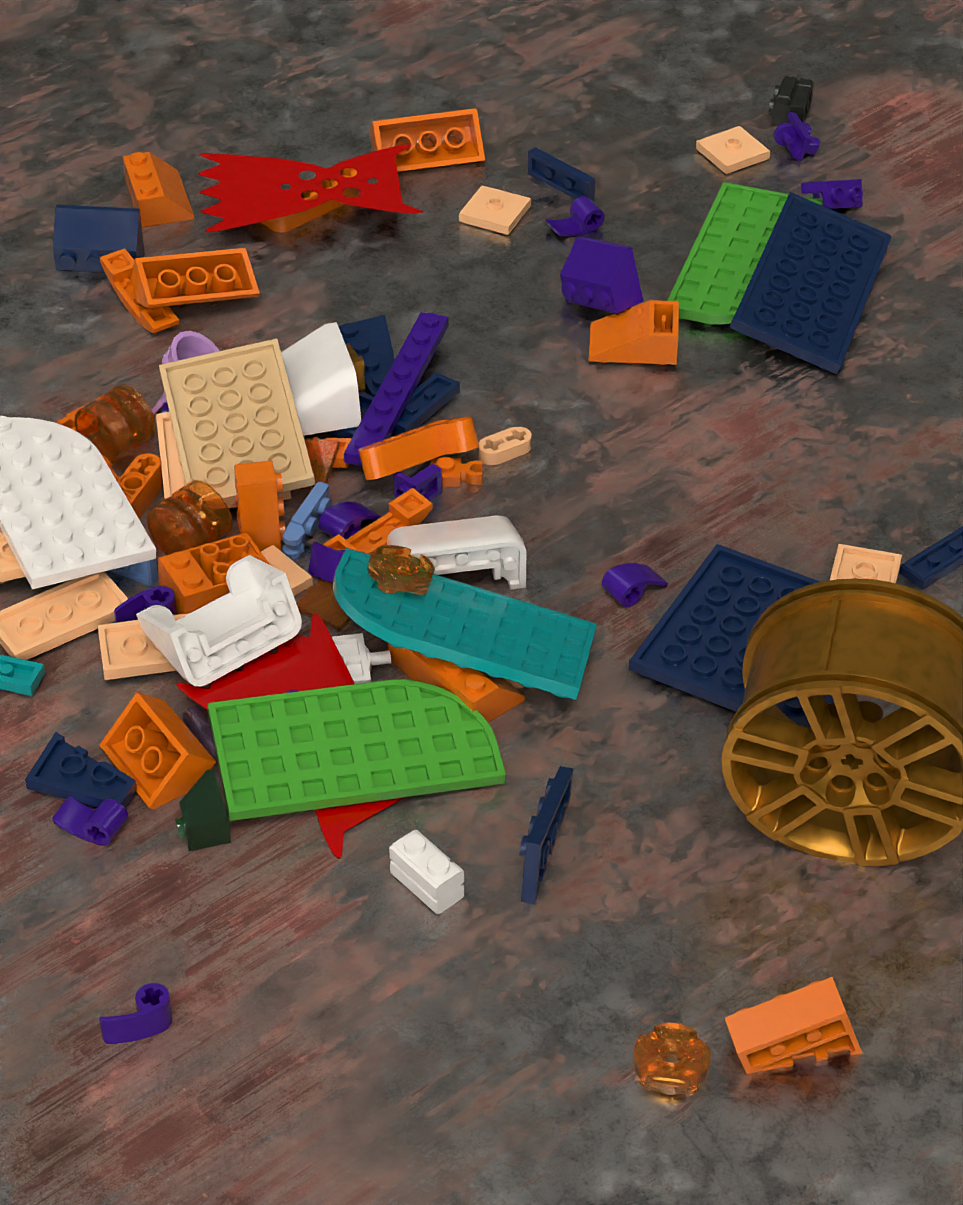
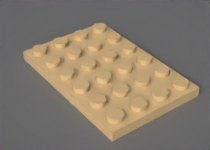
M277 338L159 365L193 513L236 503L235 464L272 460L275 473L281 472L283 492L316 485Z

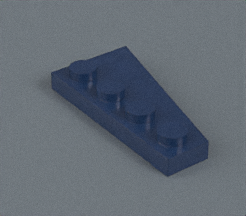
M385 315L338 326L345 344L349 343L358 356L363 357L366 388L364 390L373 397H375L395 360Z
M560 766L555 778H549L545 797H541L538 803L537 816H532L528 836L524 835L522 838L519 855L525 857L521 902L536 903L538 881L543 882L548 854L552 855L557 831L561 828L571 798L572 768Z

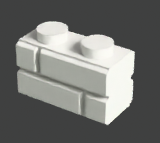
M418 830L411 831L389 847L391 859L390 873L436 914L442 913L464 897V885L462 884L464 882V871L456 863L450 862V858Z

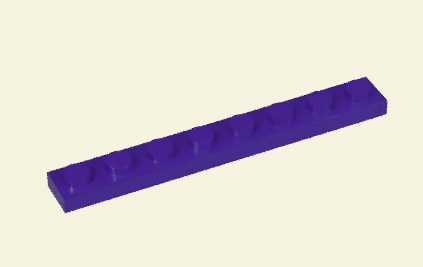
M421 312L344 452L345 463L362 466L358 449L390 438L449 327V317L435 313Z

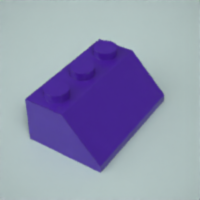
M582 236L576 238L560 273L561 290L567 302L615 314L643 302L632 247Z

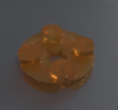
M385 545L378 547L375 554L371 553L367 570L370 576L379 582L378 588L385 593L394 594L397 591L423 595L428 592L429 585L432 582L435 571L433 563L422 554L420 559L410 555L412 549L396 545Z
M662 1023L654 1026V1031L645 1036L643 1033L638 1037L634 1046L633 1067L638 1075V1082L644 1089L671 1095H692L699 1090L700 1084L708 1076L711 1061L710 1047L706 1041L704 1044L697 1037V1031L691 1027L679 1023ZM669 1054H675L679 1062L669 1063L664 1059H667Z

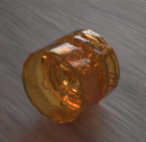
M124 384L113 387L109 392L102 394L100 399L88 403L75 414L76 431L91 441L101 455L106 456L111 464L117 463L129 455L132 449L141 447L143 443L153 439L156 434V421L148 403L140 393Z
M191 480L172 494V497L164 499L160 504L149 510L147 515V524L151 536L160 550L166 555L222 540L230 534L233 527L231 513L220 494L210 485L199 480Z

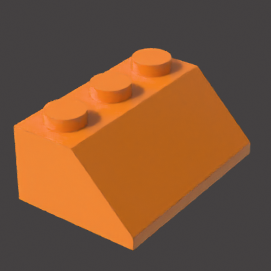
M135 152L131 155L123 156L125 183L133 207L140 209L142 228L194 219V213L177 169L150 152Z
M136 692L99 744L118 770L136 780V792L150 809H156L197 789L216 763L215 759L165 700Z

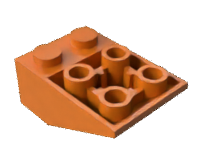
M649 300L617 314L614 313L591 322L589 361L677 365L679 301Z
M246 532L159 557V586H166L174 591L177 615L192 613L230 593L226 582V575L230 566L238 560L251 555L267 564L269 562Z

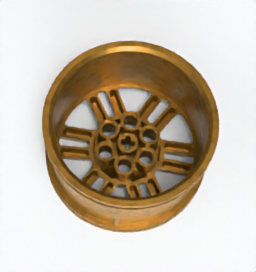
M858 578L836 579L807 585L790 592L770 605L756 621L748 638L742 668L743 684L745 687L743 704L735 712L728 726L722 751L721 764L726 787L734 802L746 815V819L772 840H778L798 851L816 857L856 863L858 866L896 865L901 861L924 856L952 841L963 831V617L938 599L916 589L887 581ZM856 694L882 699L902 707L883 718V710L878 704L871 701L858 702ZM823 695H832L835 704H826ZM798 697L811 727L797 725L782 713L776 704Z

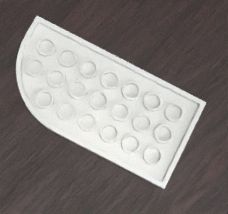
M0 416V529L32 589L156 559V548L103 456L91 441L75 430L54 422L34 418Z

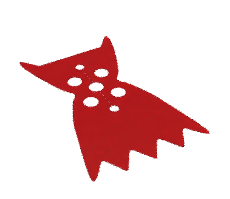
M405 144L381 149L339 162L330 168L281 158L213 153L200 154V156L220 164L199 172L198 175L218 180L220 183L199 193L222 200L200 212L224 219L205 230V232L227 230L286 217L314 208L329 200L389 212L423 213L422 210L402 202L395 156L412 145ZM345 168H353L357 170V174L353 177H344L340 174V171ZM303 171H312L316 174L315 178L311 180L299 178V174ZM371 178H375L378 180V182L375 184L368 183V180ZM333 179L338 182V185L334 188L326 189L321 186V182ZM283 184H289L291 188L284 190L281 189L280 186ZM347 188H356L360 191V194L356 197H346L343 191ZM305 191H315L318 193V197L313 200H305L301 197V194Z
M314 612L309 637L297 634L292 639L277 646V653L266 652L244 664L243 671L233 670L212 681L209 689L184 683H176V686L189 698L208 710V703L283 694L290 690H298L299 692L354 685L355 683L321 617ZM403 798L315 809L321 830L331 852L340 859L343 835L346 830Z

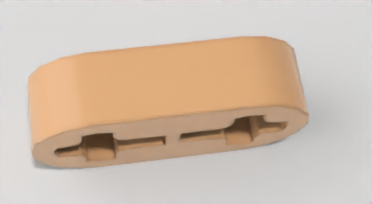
M512 427L484 437L479 441L478 458L483 464L497 465L525 455L531 450L532 434L527 428Z

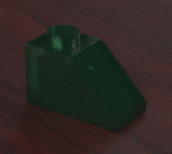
M214 769L206 770L179 802L181 817L175 818L178 838H185L189 852L231 843L228 817Z

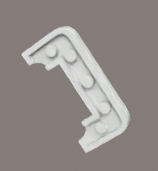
M337 322L324 324L281 352L303 436L358 427L361 422L358 383L351 357Z
M496 515L404 526L394 529L388 535L387 553L389 561L435 575L492 568L494 580L504 577L508 581L510 590L526 588V548L522 537L507 517Z
M248 555L232 564L227 571L226 582L230 593L176 621L171 611L162 605L151 606L136 615L144 633L182 678L194 686L201 687L285 643L298 634L302 624L301 615L285 572Z

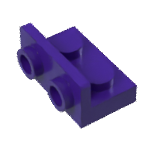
M862 179L801 183V194L813 193V199L823 198V206L826 208L862 207L863 205Z

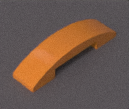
M125 248L100 257L103 270L119 299L143 328L151 333H157L179 324V319L169 306L146 308L137 302L131 282L134 259Z
M411 488L388 503L389 513L346 540L338 534L322 545L335 550L349 548L378 557L387 552V538L391 531L399 527L419 525L433 509V504L414 488Z

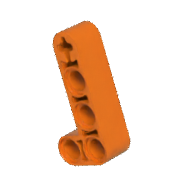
M345 168L340 171V174L344 177H353L357 174V170ZM333 179L321 182V186L326 189H331L338 185V182ZM347 188L343 191V194L346 197L358 196V189ZM305 191L301 194V197L305 200H313L318 197V193L315 191ZM329 200L306 211L263 221L262 223L275 232H287L345 204Z
M469 416L432 422L358 449L365 479L374 480L445 454L462 453L479 447L473 418Z
M151 453L137 456L117 481L139 520L163 488L161 460L157 455Z

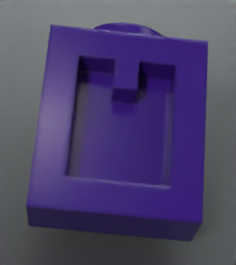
M433 463L412 478L400 471L393 474L394 496L396 498L411 488H414L429 501L442 493V470Z

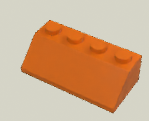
M477 108L373 121L369 127L373 152L398 145H412L395 156L398 173L485 162Z
M246 248L135 258L131 282L137 302L146 308L259 297L260 294Z
M388 643L391 662L413 681L432 684L456 694L473 712L477 710L488 723L525 701V696L504 678H494L486 672L472 668H461L453 662L440 658H428L420 652L407 648H395Z

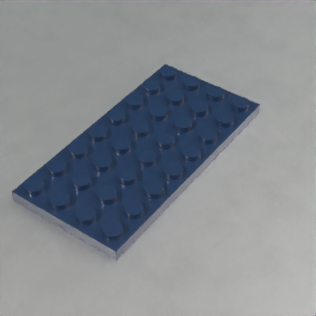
M790 192L729 328L764 342L768 346L787 352L796 358L817 365L821 369L837 374L843 363L892 236Z

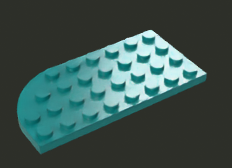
M345 549L335 571L332 585L333 593L342 610L366 631L387 641L395 648H407L420 652L428 658H440L453 662L461 668L476 669L486 672L494 678L509 679L519 682L527 688H538L551 692L560 698L568 697L576 700L597 623L356 550Z

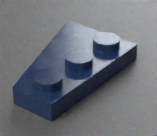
M57 732L54 733L25 779L27 789L64 799L71 796L80 803L98 807L103 799L108 798L118 801L126 808L137 790L135 779L105 761L98 762L88 756L87 750L79 745L73 747L65 742L64 736Z

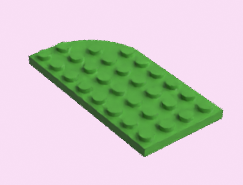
M723 182L667 300L679 301V319L702 322L707 325L731 324L789 194ZM803 197L823 206V200Z
M393 679L208 703V716L229 821L505 784L506 772L496 737L486 719L477 710L473 712L456 694L432 684L413 680Z

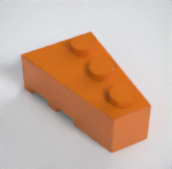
M272 460L235 464L236 505H238L236 516L239 533L247 532L260 551L271 545H274L281 551V540H283L285 531L284 521H279V516H285L283 498L277 497V492H283L281 472L275 473Z
M833 977L814 981L806 987L787 994L777 995L769 1001L750 1008L740 1009L735 1014L724 1017L737 1055L746 1074L793 1066V1059L814 1056L816 1062L828 1060V1053L849 1050L851 1056L863 1054Z

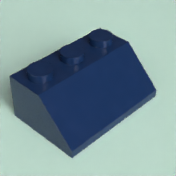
M56 205L53 237L56 270L105 273L100 263V257L124 248L134 260L135 258L145 256L140 209Z

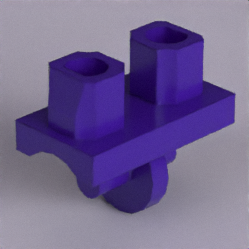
M789 112L788 122L778 125L773 134L776 143L786 146L794 160L802 161L804 154L814 156L820 146L819 139L810 136L811 126L809 123L801 122L798 115L793 112Z

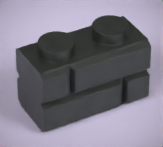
M785 76L781 85L775 86L773 99L770 100L768 114L772 115L773 126L787 123L789 112L796 113L801 122H805L812 102L814 85L812 80L803 78L797 80L796 77Z

